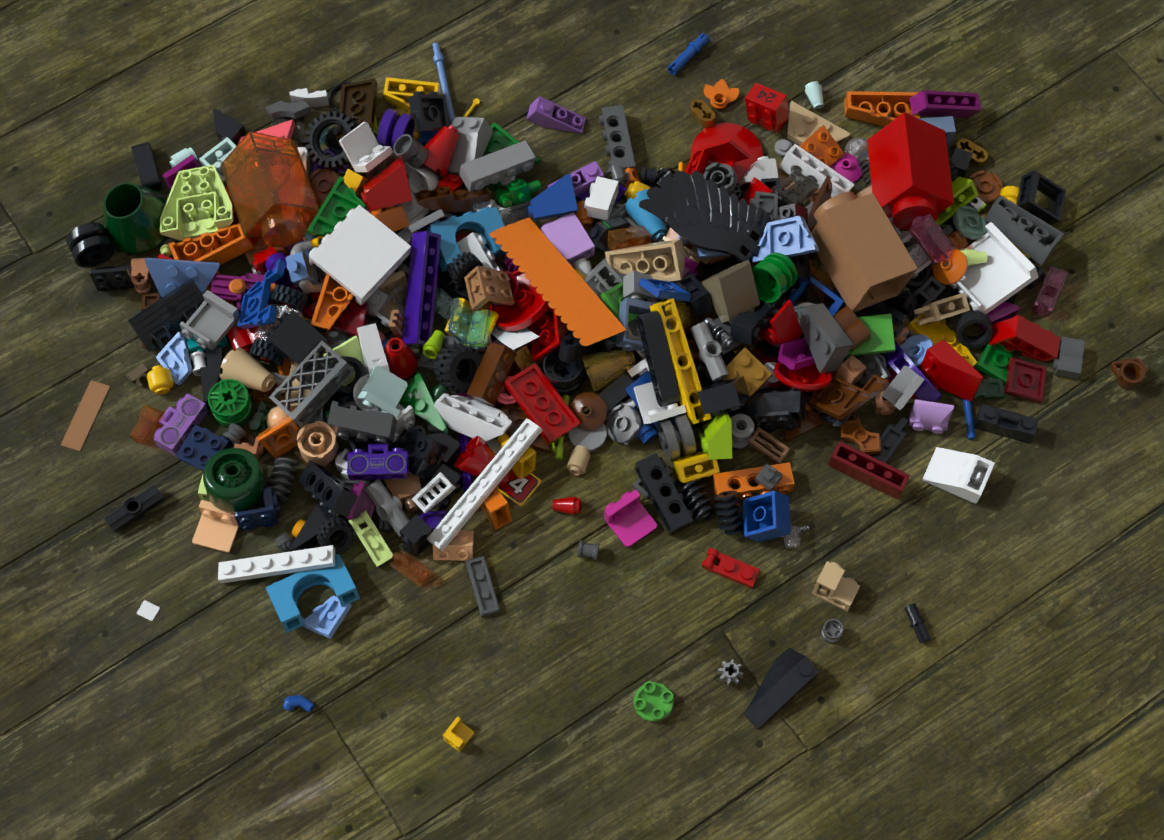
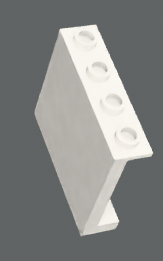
M358 205L355 209L352 208L348 212L347 218L343 222L339 221L336 224L334 231L330 235L327 234L322 239L321 245L318 248L314 247L310 251L309 264H316L356 297L355 301L362 306L410 255L411 246L362 206Z
M992 222L985 226L987 230L985 235L966 247L971 250L987 252V263L968 266L962 279L950 285L953 289L957 288L959 294L965 293L966 299L970 302L969 305L973 311L983 312L984 314L989 313L1038 278L1036 267Z

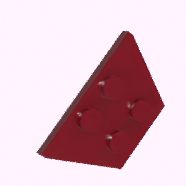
M353 297L331 328L352 337L356 335L359 338L357 328L366 326V315L368 314L369 306L366 301L362 306L355 301L356 297ZM317 302L303 310L302 314L304 317L313 318Z

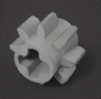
M733 659L730 663L723 661V668H718V673L722 674L720 681H726L727 686L731 682L738 684L739 680L737 677L743 676V672L739 671L741 664L736 665ZM728 670H732V676L728 675Z

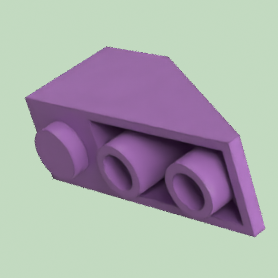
M539 96L530 104L526 120L541 127L582 134L586 118Z
M596 161L570 174L575 197L590 190L591 184L595 183L597 176L604 178V174Z

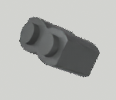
M1061 337L1058 357L1052 363L1055 375L1078 379L1082 369L1084 340Z

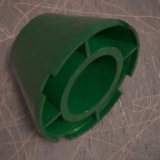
M121 183L110 189L104 199V227L113 247L130 255H138L152 251L160 246L168 238V236L161 235L160 217L168 197L160 191L133 183ZM137 208L133 213L127 215L131 210Z

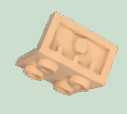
M201 500L199 509L202 515L192 540L193 544L230 553L239 529L234 513L224 512L216 508L211 502Z

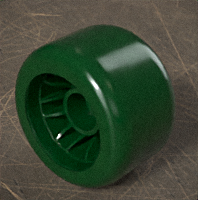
M241 448L224 449L214 454L204 467L203 482L210 502L216 508L229 513L247 511L253 508L263 497V489L266 487L263 467L259 459L250 451Z

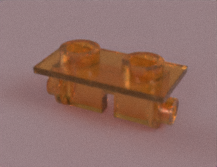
M403 550L400 552L396 551L392 556L393 561L389 564L420 588L433 573Z

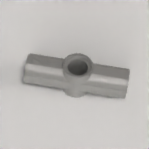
M702 322L693 326L690 330L699 348L698 357L706 364L712 380L718 381L727 377L729 373L720 355L721 346L717 341H714L707 323Z
M376 480L364 490L377 506L376 511L380 518L387 520L400 537V530L410 520L402 511L401 501L396 496L390 495L380 480Z

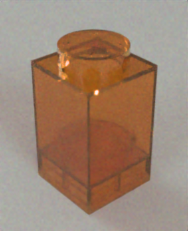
M249 131L220 164L243 234L246 237L264 239V242L271 247L290 246L300 241L306 235L307 224L318 213L319 207L295 140Z

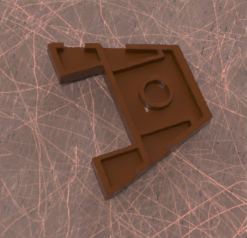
M837 371L830 372L832 375L831 383L823 389L813 391L809 403L811 407L834 418L843 420L889 386V382L874 374L861 389L836 378Z

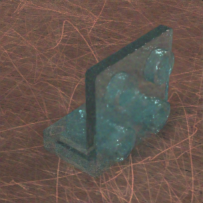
M454 298L450 322L448 323V332L463 345L472 348L486 347L492 312L490 310L472 312L459 298Z

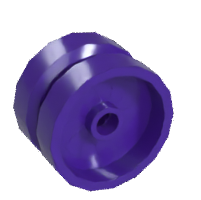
M389 108L384 113L377 134L378 144L390 146L393 149L396 140L400 136L409 134L413 137L415 117L406 113L400 116V112Z

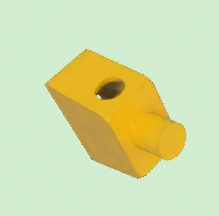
M506 433L497 438L501 449L511 438ZM529 446L511 468L519 480L535 470L536 452Z

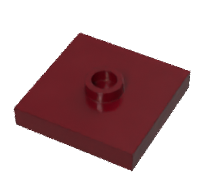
M1013 357L1010 358L1005 394L1040 404L1043 402L1047 367Z

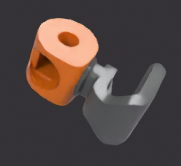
M615 164L605 172L607 179H610V174L612 173V180L619 183L624 182L625 188H628L631 182L640 181L635 168H626L624 170L622 166Z

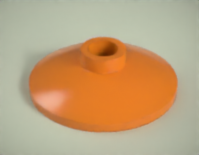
M950 249L941 253L933 266L935 279L944 285H951L961 280L967 271V257L957 249Z

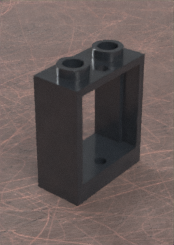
M1034 170L1021 177L1016 205L1049 225H1053L1061 221L1066 190ZM1037 190L1049 197L1047 210L1035 203Z

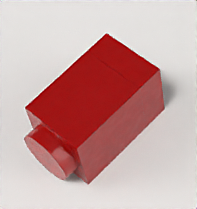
M904 112L867 140L872 193L888 218L892 217L893 224L898 229L904 231L918 227L920 230H924L935 224L938 220V214L954 204L945 130Z

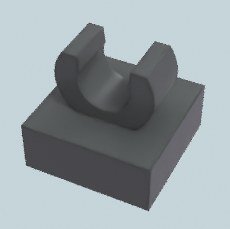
M766 464L755 478V481L769 491H772L783 474Z

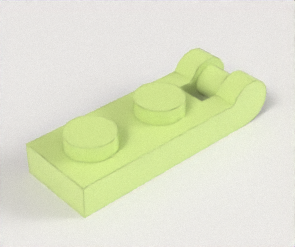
M365 510L360 513L359 517L355 519L353 517L348 521L375 565L379 567L394 556ZM366 522L368 526L361 530L359 525Z

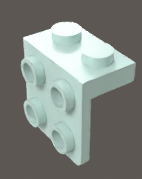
M375 366L357 398L363 401L362 404L370 409L375 408L380 412L397 417L400 410L396 406L408 384L384 368Z

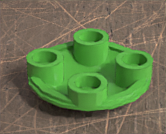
M652 681L645 682L636 691L633 699L637 714L651 722L666 718L672 712L674 706L673 693L663 684Z

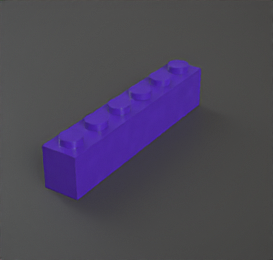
M429 231L412 233L403 341L412 347H423L432 336L441 235Z

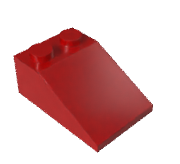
M550 307L542 317L529 326L531 332L540 336L530 341L532 361L534 362L560 346L561 339L566 336L568 331L567 324L569 323H563L561 321L562 316H557L554 313L555 309Z
M944 339L927 349L920 366V370L932 385L970 402L974 400L983 380V376Z

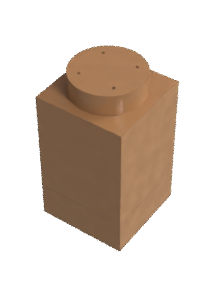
M844 192L830 198L815 211L814 218L817 224L811 234L819 248V251L816 253L845 304L853 312H857L898 296L918 268L874 194L856 198L853 192Z

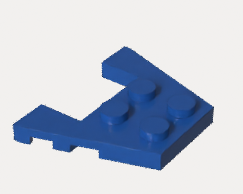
M281 259L277 260L275 269L273 271L269 269L265 273L264 280L262 282L257 281L243 296L238 327L244 330L275 322L277 308L273 305L267 307V303L271 297V284L283 276L286 262Z

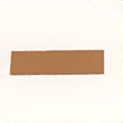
M90 381L61 443L62 446L78 451L81 450L110 386Z

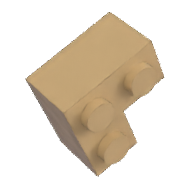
M827 561L816 581L812 594L848 612L860 585L851 578L842 577L845 570L839 564Z

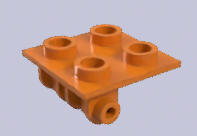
M824 125L799 145V147L829 167L844 154Z

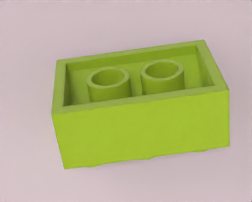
M722 410L721 414L711 416V419L707 420L702 426V432H699V443L703 453L707 454L709 460L732 459V425L727 410Z

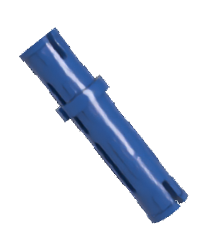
M701 33L694 42H690L688 44L689 47L667 67L668 71L676 75L695 55L701 52L700 50L710 41L709 36Z

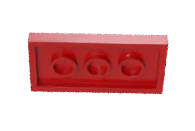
M536 363L504 382V386L528 418L541 427L543 431L540 434L549 445L580 425L581 422Z

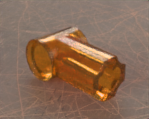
M147 404L144 405L139 413V420L129 437L135 442L145 445L154 428L160 426L158 421L164 412Z

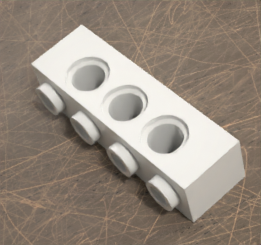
M796 144L786 153L779 166L787 174L813 191L821 188L827 175L830 176L832 182L831 197L844 192H851L855 185Z

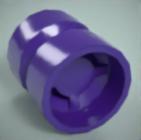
M275 253L269 256L265 263L267 271L269 269L273 271L277 266L275 263L279 259L286 262L287 256L283 253ZM287 263L285 264L283 276L274 282L276 285L288 287L293 284L287 269Z

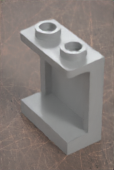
M207 290L203 294L205 301L186 323L181 321L179 325L182 330L181 333L186 338H193L200 347L204 349L207 347L213 351L238 321L240 314L236 307Z

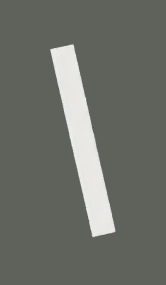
M526 418L429 535L427 540L441 551L447 547L543 431L541 427Z

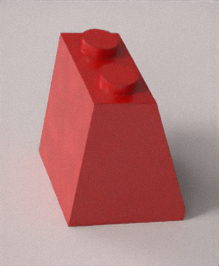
M401 158L395 160L362 186L363 191L360 192L362 201L365 206H368L369 211L413 201L405 165Z

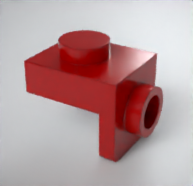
M450 173L439 181L438 187H450L453 193L461 190L465 183L457 175Z

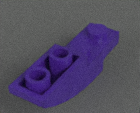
M895 341V352H888L884 358L897 374L904 366H907L921 376L924 381L914 394L919 400L936 402L942 395Z

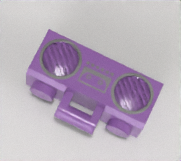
M186 394L184 398L182 397L178 400L176 410L168 407L158 421L163 427L158 428L154 434L156 445L175 457L195 425L199 426L209 412L206 403L190 394Z

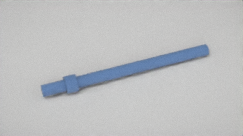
M433 43L434 64L437 65L442 93L446 97L450 125L455 115L444 69L445 60L443 54H441L439 43Z

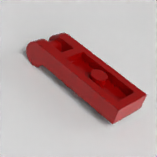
M708 549L706 553L707 558L703 560L701 565L702 568L748 588H753L760 569L722 554L716 549ZM714 560L720 561L718 566L713 564Z

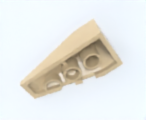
M682 239L605 252L607 263L615 272L628 275L632 271L648 274L656 280H682L685 263Z

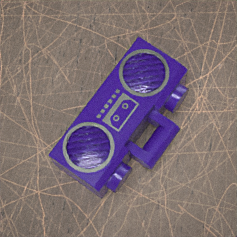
M368 444V452L362 449L348 452L349 480L409 479L408 452L402 448H394L392 451H389V444ZM373 452H384L379 454H373Z

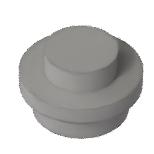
M782 139L775 143L774 150L778 156L785 157L792 144L788 140Z

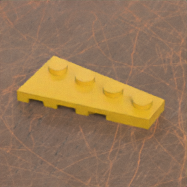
M921 313L909 323L908 328L916 335L928 336L933 345L944 339L973 368L976 366V359L966 346L958 341L956 333L945 324V319L931 324L918 325V321L926 318L925 314Z

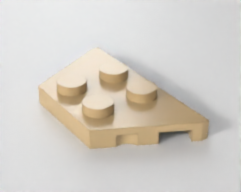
M793 101L790 102L788 139L800 145L822 125L827 128L837 143L850 138L851 133Z

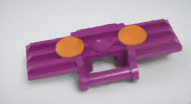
M247 273L246 276L237 277L215 274L210 292L223 300L237 302V309L240 313L243 296L257 281L262 282L265 275ZM274 282L271 284L270 288L271 296L276 286ZM295 284L288 286L290 287V289H295L296 291H299L301 293L303 292V290ZM270 299L268 300L267 307L273 305L274 307L284 308L275 304Z

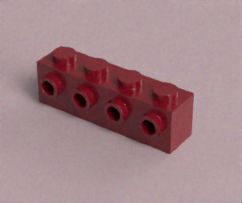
M841 441L838 442L828 466L896 499H899L910 477L909 474Z

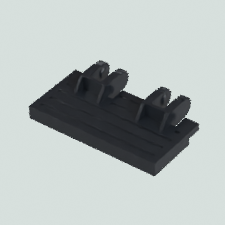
M190 279L129 319L128 322L148 352L156 348L152 340L162 350L165 345L160 339L166 336L169 342L173 337L168 330L170 329L173 335L180 332L181 327L179 324L181 321L184 322V319L188 321L205 300L194 280Z

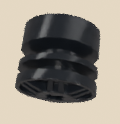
M560 347L549 352L544 358V375L561 397L563 395L572 396L579 392L584 385L583 361L581 357L569 363L561 361L559 359Z

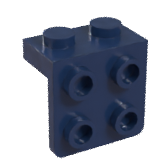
M195 425L176 456L179 460L204 471L206 463L214 454L231 448V445L227 438L218 436L207 428Z
M271 488L263 489L265 507L234 513L235 520L241 530L251 531L255 527H272L279 523L278 513L281 512V506L277 494H273Z

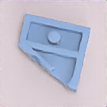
M177 332L156 358L164 368L171 370L173 381L181 385L193 371L185 336L181 332Z
M332 596L323 605L313 609L314 613L303 619L305 625L302 627L331 639L352 605L348 604L342 607L338 598Z

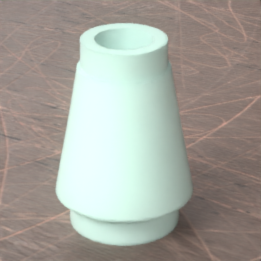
M818 81L808 83L805 86V93L814 109L822 108L824 106L822 86Z

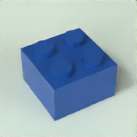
M771 491L743 500L744 536L756 542H763L791 534L789 496L777 491Z

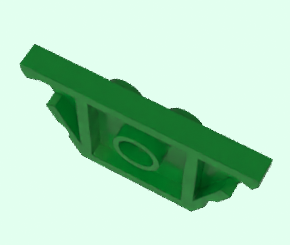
M339 176L307 229L308 235H330L334 231L336 224L339 221L343 222L347 218L346 215L352 208L355 209L360 205L365 209L363 201L356 196L352 188L349 189L343 177Z

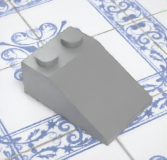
M453 117L450 125L458 129L457 134L460 136L447 172L448 174H460L462 164L483 156L493 133L485 118Z

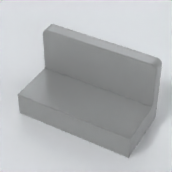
M904 366L883 392L882 396L901 410L924 379L909 367Z

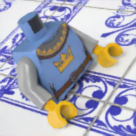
M322 236L312 239L311 242L306 241L294 245L290 256L286 257L287 269L289 270L292 283L299 286L305 293H321L323 285L318 266L314 263L312 265L309 264V253L312 248L320 246L318 240L322 239Z

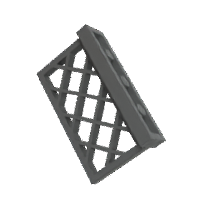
M321 341L269 398L303 428L355 370L325 342ZM325 348L326 357L318 358L319 353ZM339 360L334 368L330 369V361ZM326 362L325 369L318 370V363ZM309 364H313V371L305 372V368ZM325 374L321 382L317 383V375ZM312 376V384L304 385L305 377ZM295 378H300L299 386L292 387V382ZM304 389H311L307 397H303ZM299 390V397L291 399V391ZM287 392L286 400H277L282 393ZM298 403V406L291 413L290 404Z

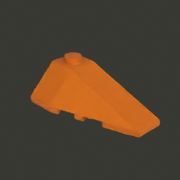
M326 274L311 321V326L326 330L331 329L354 297L352 293L328 274Z

